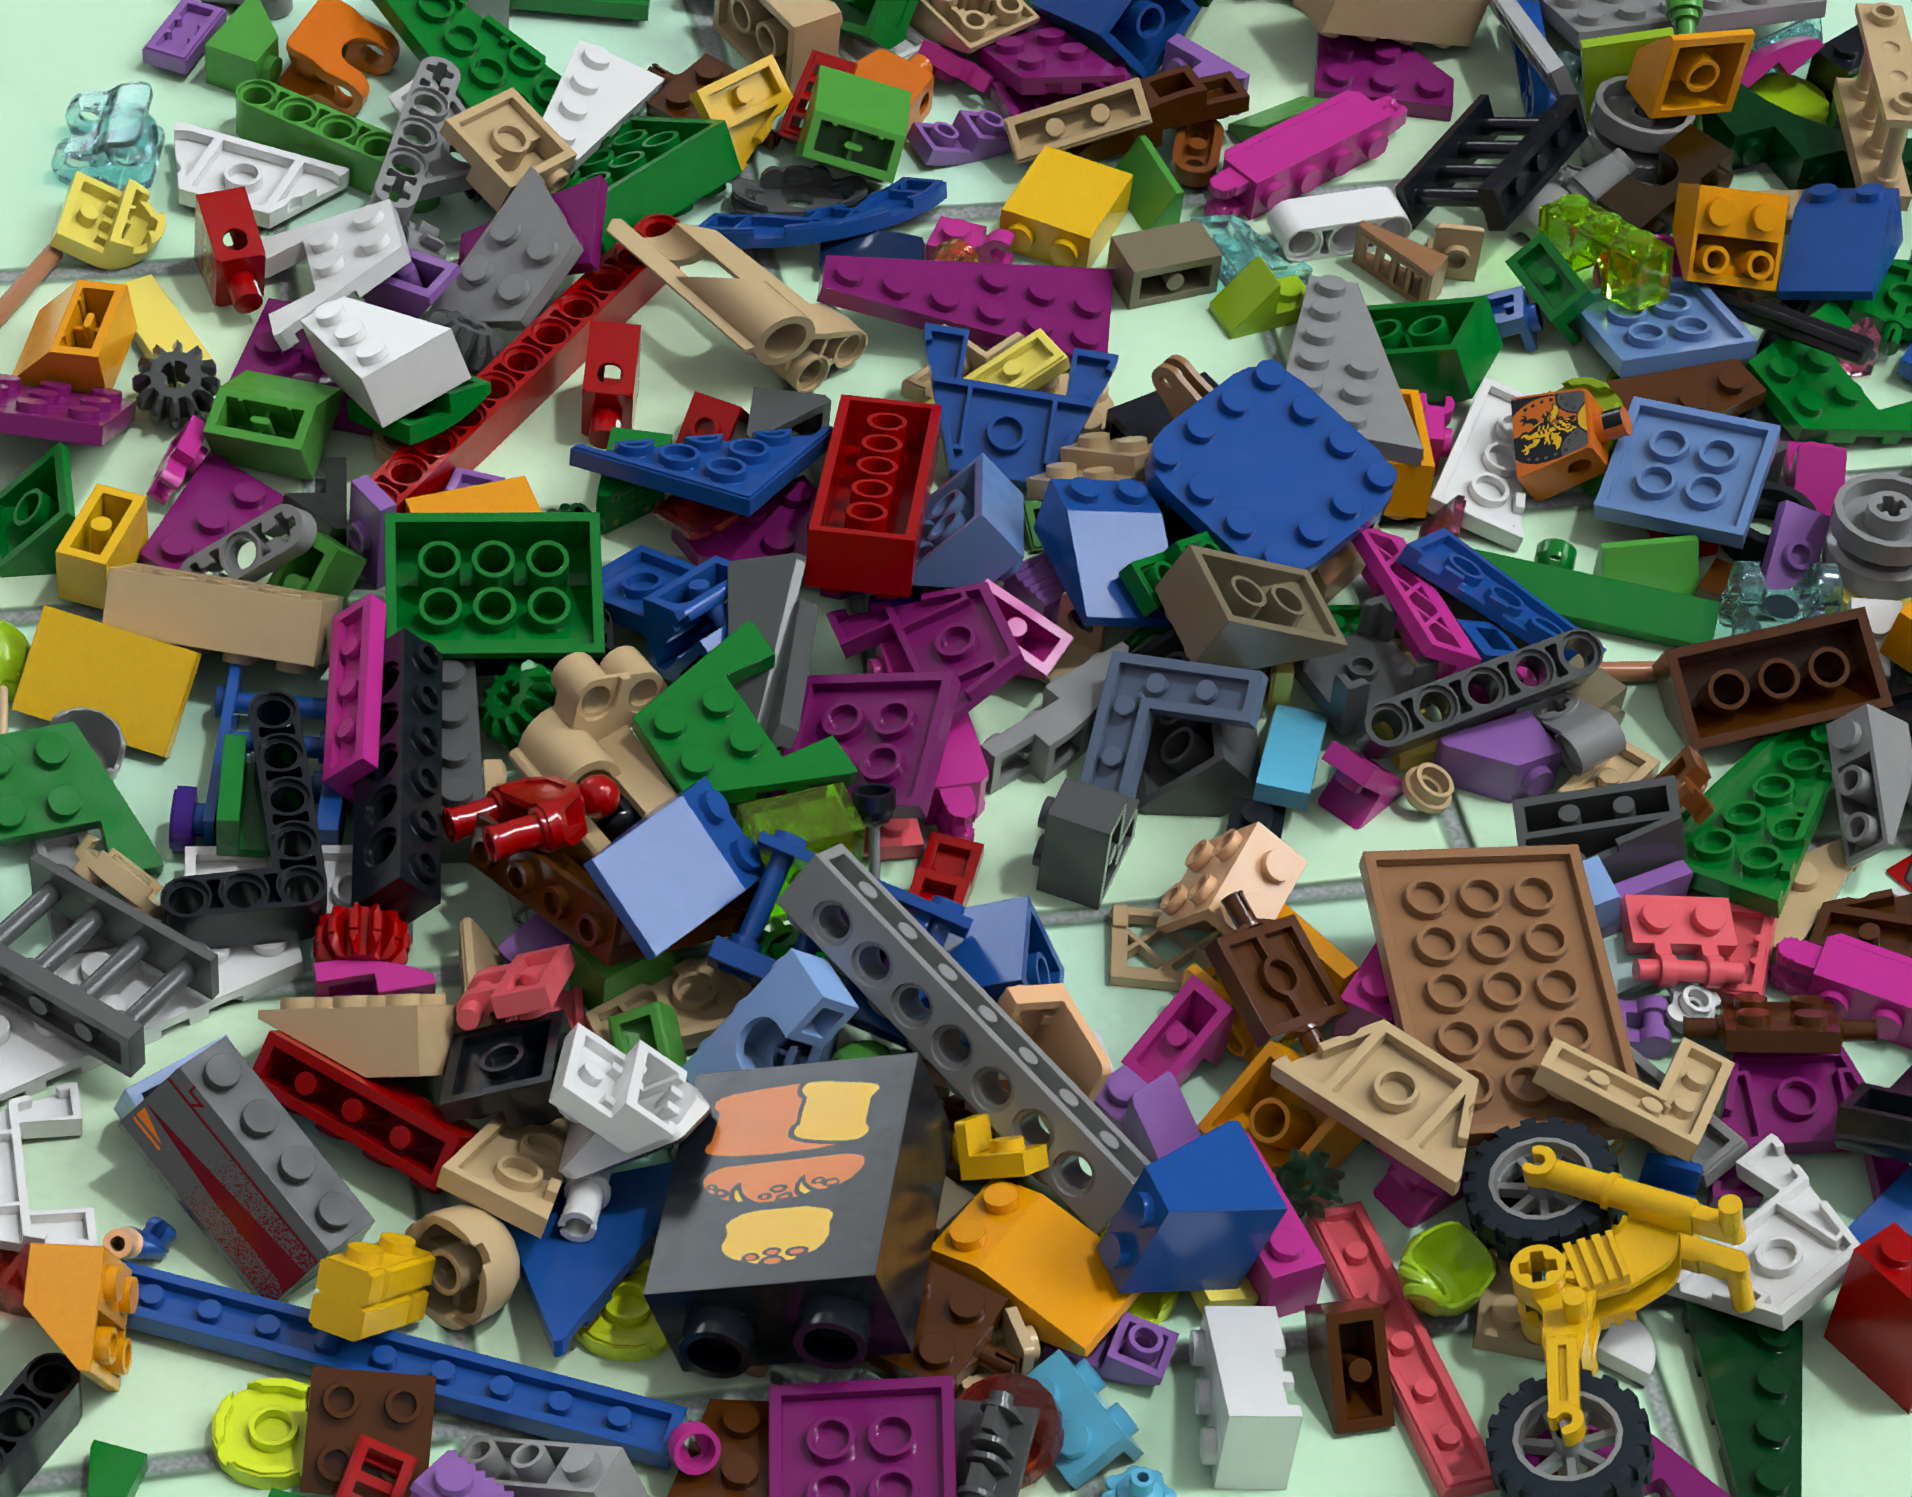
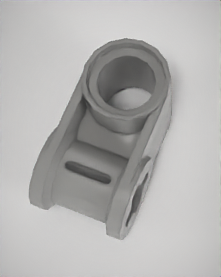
M1562 693L1548 697L1533 708V715L1563 751L1560 765L1568 768L1577 776L1583 775L1626 749L1625 735L1611 713L1579 699L1574 694Z

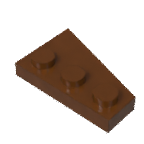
M1737 358L1604 381L1621 399L1627 412L1633 396L1737 417L1763 404L1767 391Z
M710 1399L700 1422L706 1424L718 1436L721 1443L720 1458L711 1470L701 1475H688L679 1469L667 1497H769V1401ZM693 1439L688 1448L691 1458L700 1454Z

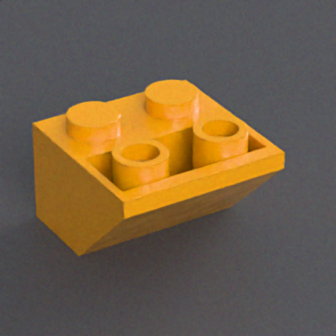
M1679 183L1672 232L1683 280L1776 291L1789 196Z
M77 280L39 310L12 375L21 378L20 384L40 387V382L60 381L71 384V391L91 394L92 388L113 389L137 330L128 286L125 284Z
M30 1243L23 1305L78 1371L106 1391L119 1392L121 1375L129 1373L132 1362V1343L130 1338H125L127 1316L128 1314L135 1313L139 1299V1283L137 1277H132L133 1270L105 1246Z

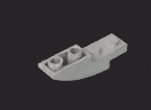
M1121 641L1103 653H1095L1086 663L1069 673L1056 676L1045 686L1041 710L1030 712L1019 723L1002 733L991 735L980 745L989 770V779L986 782L985 789L988 794H993L1028 772H1031L1045 784L1085 753L1088 749L1095 713L1099 706L1112 651L1129 653V646Z

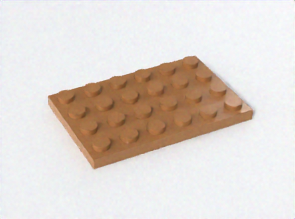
M1578 844L1363 851L1359 868L1395 1026L1479 1079L1467 1146H1478L1484 1140L1490 1142L1495 1138L1494 1132L1507 1125L1510 1129L1521 1126L1520 1121L1536 1118V1123L1548 1122V1117L1562 1118L1565 1124L1571 1126L1575 1122L1584 1124L1589 1127L1591 1135L1595 1137L1600 1134L1605 1140L1640 1139V1137L1624 1129L1608 1126L1597 1115L1572 1102H1565L1554 1098L1545 1088L1532 1082L1554 1037L1639 1080Z

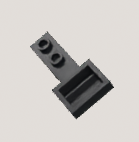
M1912 1065L1890 1088L1862 1082L1838 1106L1835 1128V1145L1837 1148L1912 1164Z

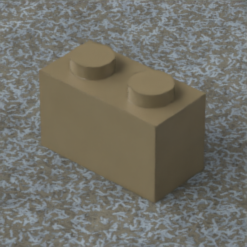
M1197 219L1111 236L1106 269H1114L1113 286L1128 310L1217 292L1222 253L1200 220Z

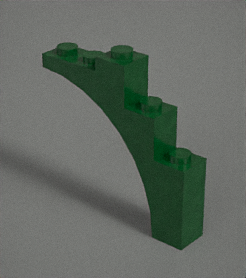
M1740 83L1731 112L1702 114L1703 132L1734 151L1732 170L1766 163L1789 190L1806 189L1824 183L1834 184L1837 188H1856L1842 129L1833 128L1789 112L1765 100L1742 83ZM1907 138L1902 153V161L1912 194V138Z

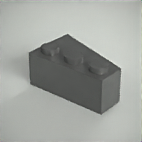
M1675 775L1512 800L1518 846L1578 844L1582 861L1598 855L1613 884L1688 858Z

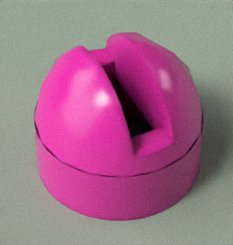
M689 1420L680 1424L671 1431L667 1441L671 1460L682 1472L688 1475H701L708 1472L716 1465L721 1455V1443L718 1436L706 1424ZM690 1436L700 1451V1454L693 1458L690 1457L684 1441Z

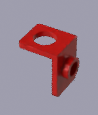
M695 391L676 443L683 444L685 436L723 434V442L731 441L738 421L748 424L749 413L740 406Z

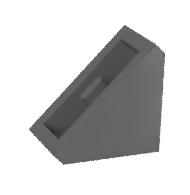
M754 387L746 438H752L753 431L790 428L792 430L791 436L814 435L821 426H829L831 400L822 394Z

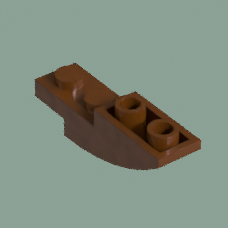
M1189 64L1166 70L1140 80L1153 121L1152 124L1065 151L1097 162L1100 159L1126 154L1140 135H1146L1154 147L1162 146L1163 130L1182 128L1188 124L1211 119H1224L1230 115L1249 111L1250 95L1231 71L1199 78Z

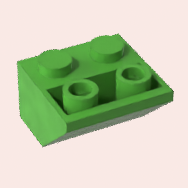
M819 65L793 158L823 165L827 168L860 176L881 184H893L907 134L911 92Z
M245 370L219 387L203 433L211 451L235 466L313 481L344 391L340 387Z

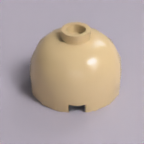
M463 1204L434 1210L426 1214L422 1219L413 1222L406 1229L405 1235L416 1240L415 1247L432 1252V1255L436 1258L431 1285L425 1286V1290L429 1293L425 1314L436 1324L451 1330L464 1329L470 1325L479 1324L487 1320L510 1301L520 1278V1257L512 1235L504 1223L496 1216L478 1207Z

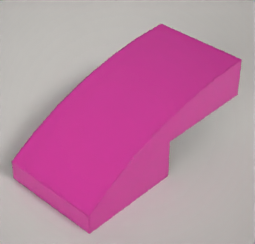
M1803 35L1764 46L1749 54L1740 83L1749 88L1772 67L1777 73L1790 76L1818 52L1824 44L1819 38Z
M333 960L313 963L315 997L436 993L434 974L411 966L374 960Z

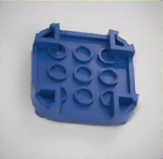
M1263 360L1258 363L1257 367H1248L1233 374L1167 424L1153 440L1145 460L1144 470L1148 489L1159 509L1167 504L1198 534L1208 531L1213 542L1221 551L1306 569L1310 574L1368 527L1374 528L1378 524L1391 499L1393 486L1397 480L1395 468L1387 462L1373 444L1307 384L1288 371H1285L1284 367L1274 360Z

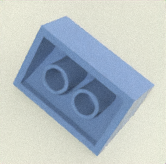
M981 453L930 495L913 585L957 588L983 583L987 578L992 582L997 579L1005 581L1022 565L1024 558V495L984 453Z

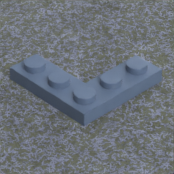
M1112 651L1080 781L1135 798L1156 715L1256 729L1269 678L1262 671Z

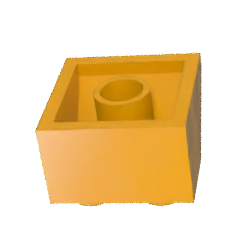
M1752 29L1669 35L1638 47L1625 87L1650 119L1731 112L1756 33Z
M1270 1040L1197 1127L1206 1134L1228 1121H1239L1245 1133L1249 1132L1285 1195L1288 1196L1336 1170L1361 1142L1363 1137L1270 1078L1272 1063L1277 1058L1287 1055L1290 1061H1294L1304 1057L1300 1051Z

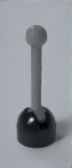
M864 783L854 786L851 790L852 810L855 818L862 825L869 827V872L876 879L880 880V827L889 823L896 809V788L884 783Z

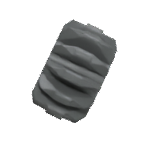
M440 309L431 313L428 322L451 328L468 371L473 376L478 375L506 346V342L497 330L488 327L487 323L474 319L473 316H466L458 311L451 312L446 309Z
M178 339L173 344V351L166 352L161 346L156 344L153 348L154 359L141 357L138 362L140 374L134 375L132 378L133 390L139 393L136 397V402L140 411L151 410V421L155 425L166 417L170 418L171 427L175 431L180 427L182 418L189 420L195 415L200 419L199 411L210 413L215 400L213 396H216L221 386L220 380L214 377L217 370L213 359L202 360V350L198 345L187 353L183 352L182 343ZM176 382L186 384L184 387H181L180 383H177V388H175ZM172 383L174 388L168 387V384Z

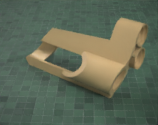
M612 219L606 229L610 236L741 350L751 354L764 365H768L798 392L809 393L815 390L825 380L829 373L830 365L834 364L841 369L847 368L861 357L867 347V334L835 306L825 303L809 304L717 230L675 223V226L669 232L649 238L642 237L622 219ZM709 256L733 278L688 277L678 267L692 265Z
M625 645L615 648L602 659L600 665L584 652H575L561 659L551 674V685L557 692L554 706L544 710L530 722L522 734L518 747L511 750L508 758L525 778L559 776L577 783L579 786L581 781L590 775L603 774L608 776L616 783L620 793L643 818L655 807L675 796L676 792L630 728L632 727L633 716L667 688V684L661 675L633 646ZM585 815L588 833L579 842L594 857L611 842L591 818Z

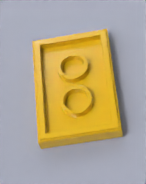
M44 605L11 709L50 722L55 714L63 710L76 707L100 710L119 723L127 746L169 758L202 654Z

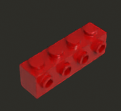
M280 1030L269 1031L253 1066L254 1072L287 1112L301 1114L316 1123L315 1128L327 1136L338 1140H347L363 1150L362 1154L367 1159L382 1166L396 1168L410 1176L409 1181L413 1185L429 1193L442 1194L444 1190L436 1186L442 1166L481 1130L465 1120L447 1123L440 1106L388 1077L365 1078Z

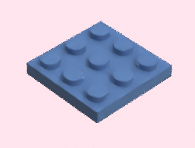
M1682 276L1591 289L1590 291L1597 300L1571 320L1620 378L1736 358L1738 360L1750 359L1756 356L1758 340L1705 283L1685 281Z
M1633 396L1628 410L1632 424V434L1617 440L1594 503V518L1677 536L1697 535L1698 539L1702 541L1743 549L1780 440L1781 425Z

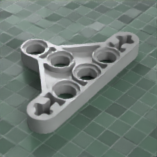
M437 56L424 58L418 66L369 199L370 205L389 199L391 190L401 193L398 202L391 201L399 214L401 224L408 222L418 201L474 189L466 180L472 166L467 162L454 158L450 153L458 152L439 133L446 119L466 110V108L455 95L461 77L459 69L451 61ZM432 79L441 82L438 90L429 87ZM415 105L427 106L433 109L437 114L431 115L424 113L421 110H419ZM404 135L417 136L424 140L426 144L413 143ZM393 165L406 166L415 175L403 174L396 170Z

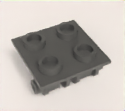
M991 1390L989 1399H983L981 1402L955 1399L958 1497H1018L1041 1411L1039 1408L1013 1405L1014 1396L1002 1390Z

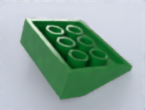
M633 116L623 121L620 129L612 137L607 136L601 142L599 149L570 175L568 183L559 192L598 175H601L608 183L601 258L617 243L606 231L612 219H622L633 228L647 215L655 213L667 214L673 217L684 215L693 209V203L702 197L713 196L724 191L727 188L726 183L740 175L742 170L725 120Z
M600 512L384 513L386 639L405 627L423 641L434 645L443 654V659L564 658L575 652H584L592 658L605 657Z

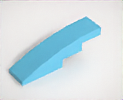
M1277 703L1253 795L1254 801L1307 811L1328 718L1323 713Z

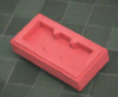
M1730 903L1738 946L1730 957H1722L1724 961L1742 962L1744 964V981L1741 984L1724 983L1720 989H1708L1715 991L1721 1001H1733L1735 995L1745 993L1765 996L1778 918Z

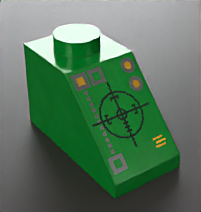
M611 427L607 450H613L614 443L618 441L654 439V447L672 444L673 434ZM601 474L596 500V512H600V523L603 525L601 534H607L663 507L666 493Z

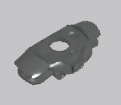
M792 165L781 169L777 166H770L761 173L760 181L738 178L732 182L729 209L731 212L738 214L774 213L804 217V210L840 203L846 204L847 208H855L867 198L868 187L865 180L860 176L851 175L832 179L830 171L823 165H815L812 168ZM791 200H805L810 202L811 205L795 207L787 204V202Z

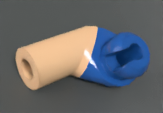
M154 1216L147 1220L143 1230L133 1226L110 1230L104 1236L102 1246H105L119 1259L158 1260L169 1252L167 1246L176 1238V1230L162 1218Z

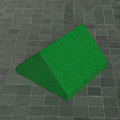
M61 441L0 491V576L3 578L57 574L55 551L75 520L69 448Z

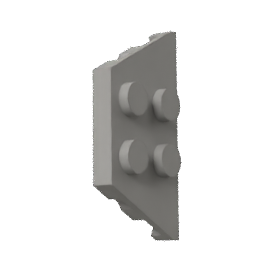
M530 167L459 266L461 273L436 299L422 320L428 321L430 314L440 309H446L451 312L458 311L463 315L473 316L474 319L487 323L488 327L492 329L503 328L506 331L525 330L536 320L584 249L575 233L569 227L560 207L552 198L546 183L535 169Z

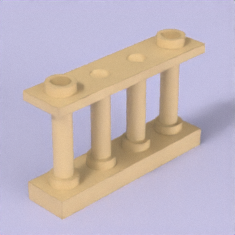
M1884 2L1875 4L1856 3L1854 11L1864 46L1863 58L1857 78L1836 77L1833 88L1834 101L1856 188L1869 183L1881 184L1884 188H1899L1901 211H1908L1912 196L1902 161V153L1909 129H1912V40L1902 5H1891Z

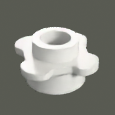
M1677 982L1674 987L1667 988L1668 993L1671 995V1000L1668 1003L1666 1016L1669 1019V1025L1677 1032L1683 1034V1016L1715 1018V1011L1721 1004V999L1715 991L1698 985L1689 986L1686 982Z

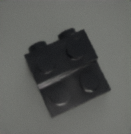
M564 1009L549 1012L531 1020H513L453 1034L439 1102L446 1122L450 1123L468 1118L482 1119L492 1113L503 1111L510 1128L514 1129L532 1124L545 1125L556 1119L564 1118L557 1107L549 1102L564 1038L572 1030Z

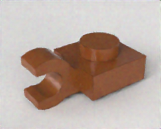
M1687 745L1655 778L1675 775L1680 808L1682 806L1685 807L1693 816L1694 821L1701 825L1715 811L1714 805L1704 794L1711 775L1704 758L1691 746Z

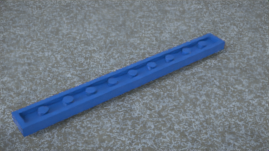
M121 1260L133 1270L132 1277H137L139 1283L137 1309L134 1314H128L126 1328L308 1376H311L312 1366L437 1376L434 1409L559 1442L623 1447L630 1460L666 1470L670 1469L672 1463L667 1445L670 1433L674 1428L687 1421V1407L392 1330L352 1342L314 1328L308 1321L310 1309Z

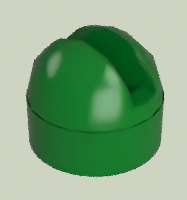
M1557 538L1545 539L1537 545L1534 562L1573 570L1577 551L1572 544L1565 540Z

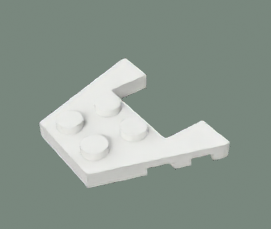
M390 199L261 239L266 256V279L308 259L315 287L314 292L268 314L275 340L282 351L291 348L299 342L295 333L303 328L300 320L314 313L318 306L328 301L338 300L343 296L347 297L352 292H355L361 298L412 261L399 214Z
M78 1082L56 1086V1095L32 1101L29 1094L8 1100V1109L0 1111V1249L29 1254L30 1243L98 1246L94 1207L30 1211L21 1139L82 1136V1111Z
M1771 1133L1735 1162L1737 1178L1770 1200L1744 1220L1746 1232L1744 1243L1731 1245L1721 1241L1717 1242V1244L1744 1251L1749 1259L1751 1282L1756 1302L1754 1309L1747 1313L1736 1312L1732 1308L1726 1280L1702 1273L1697 1274L1681 1269L1677 1283L1665 1294L1784 1331L1843 1282L1853 1250L1861 1244L1828 1201H1821L1811 1188L1807 1174L1799 1164L1794 1165L1785 1154L1784 1144L1777 1136Z

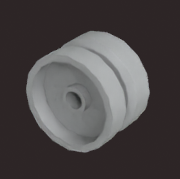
M1629 75L1612 77L1602 82L1595 92L1590 109L1591 118L1586 125L1589 136L1580 145L1581 157L1589 166L1619 147L1637 167L1630 176L1640 182L1658 184L1660 186L1661 184L1657 182L1659 149L1689 124L1693 125L1695 115L1650 119L1625 87Z
M1878 473L1852 478L1839 488L1833 503L1829 520L1830 527L1822 551L1826 572L1836 584L1858 596L1895 601L1912 597V479L1895 474Z

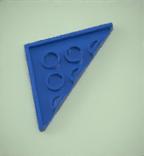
M821 426L814 435L791 436V428L753 431L752 438H739L724 442L723 434L685 436L683 444L672 443L659 447H654V439L618 441L614 443L613 450L606 451L592 448L585 444H578L570 449L569 465L749 517L828 450L833 427Z
M675 1161L612 1173L609 1180L611 1199L608 1205L600 1212L597 1231L594 1237L587 1242H572L560 1233L562 1226L558 1227V1221L567 1200L564 1196L565 1183L561 1184L541 1239L498 1218L504 1223L515 1241L520 1257V1275L554 1357L563 1356L567 1352L571 1338L582 1326L585 1328L589 1326L612 1299V1290L624 1276L627 1278L631 1276L653 1250V1242L657 1238Z

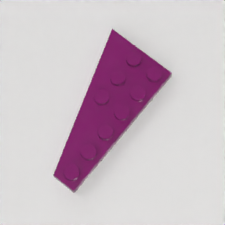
M826 255L820 273L817 302L924 330L925 322L970 330L968 340L988 348L996 346L1016 332H1020L1027 337L1041 328L1067 355L1071 366L1074 347L1108 353L1114 269Z

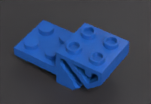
M639 545L602 567L603 607L610 612L613 623L647 636L649 663L661 677L675 682L728 637L727 566L732 561L715 555L696 566L647 546Z

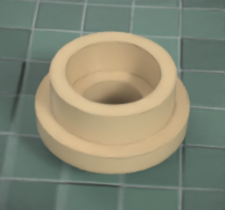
M1423 763L1420 766L1410 768L1401 781L1402 790L1407 801L1419 811L1428 814H1440L1451 803L1454 791L1453 780L1447 771L1434 763Z

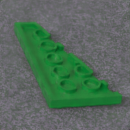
M372 0L420 62L424 58L437 56L451 61L459 69L461 77L455 95L466 109L513 87L543 118L562 76L545 64L546 56L490 15L484 18L477 15L466 6L468 0Z
M1830 722L1765 736L1704 793L1714 805L1715 811L1701 825L1694 821L1693 816L1687 809L1681 814L1688 858L1683 859V861L1693 872L1689 888L1712 895L1713 897L1729 898V902L1776 918L1780 917L1834 787L1826 725Z

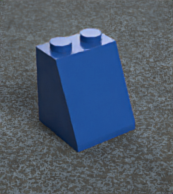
M1033 0L1030 3L1048 21L1063 29L1065 33L1081 44L1086 45L1089 49L1109 61L1120 59L1126 70L1132 75L1139 77V79L1156 74L1164 61L1166 41L1177 33L1183 35L1201 9L1193 0Z
M1029 896L965 907L963 915L973 919L966 938L964 939L949 933L943 947L996 1003H998V999L1006 987L1064 983V967ZM916 919L925 929L927 928L928 923ZM923 994L921 1002L926 1008L930 1009L929 1000ZM959 1031L961 1044L970 1047L966 1036Z
M1228 1121L1145 1166L1096 1249L1119 1293L1238 1289L1288 1208L1240 1122Z

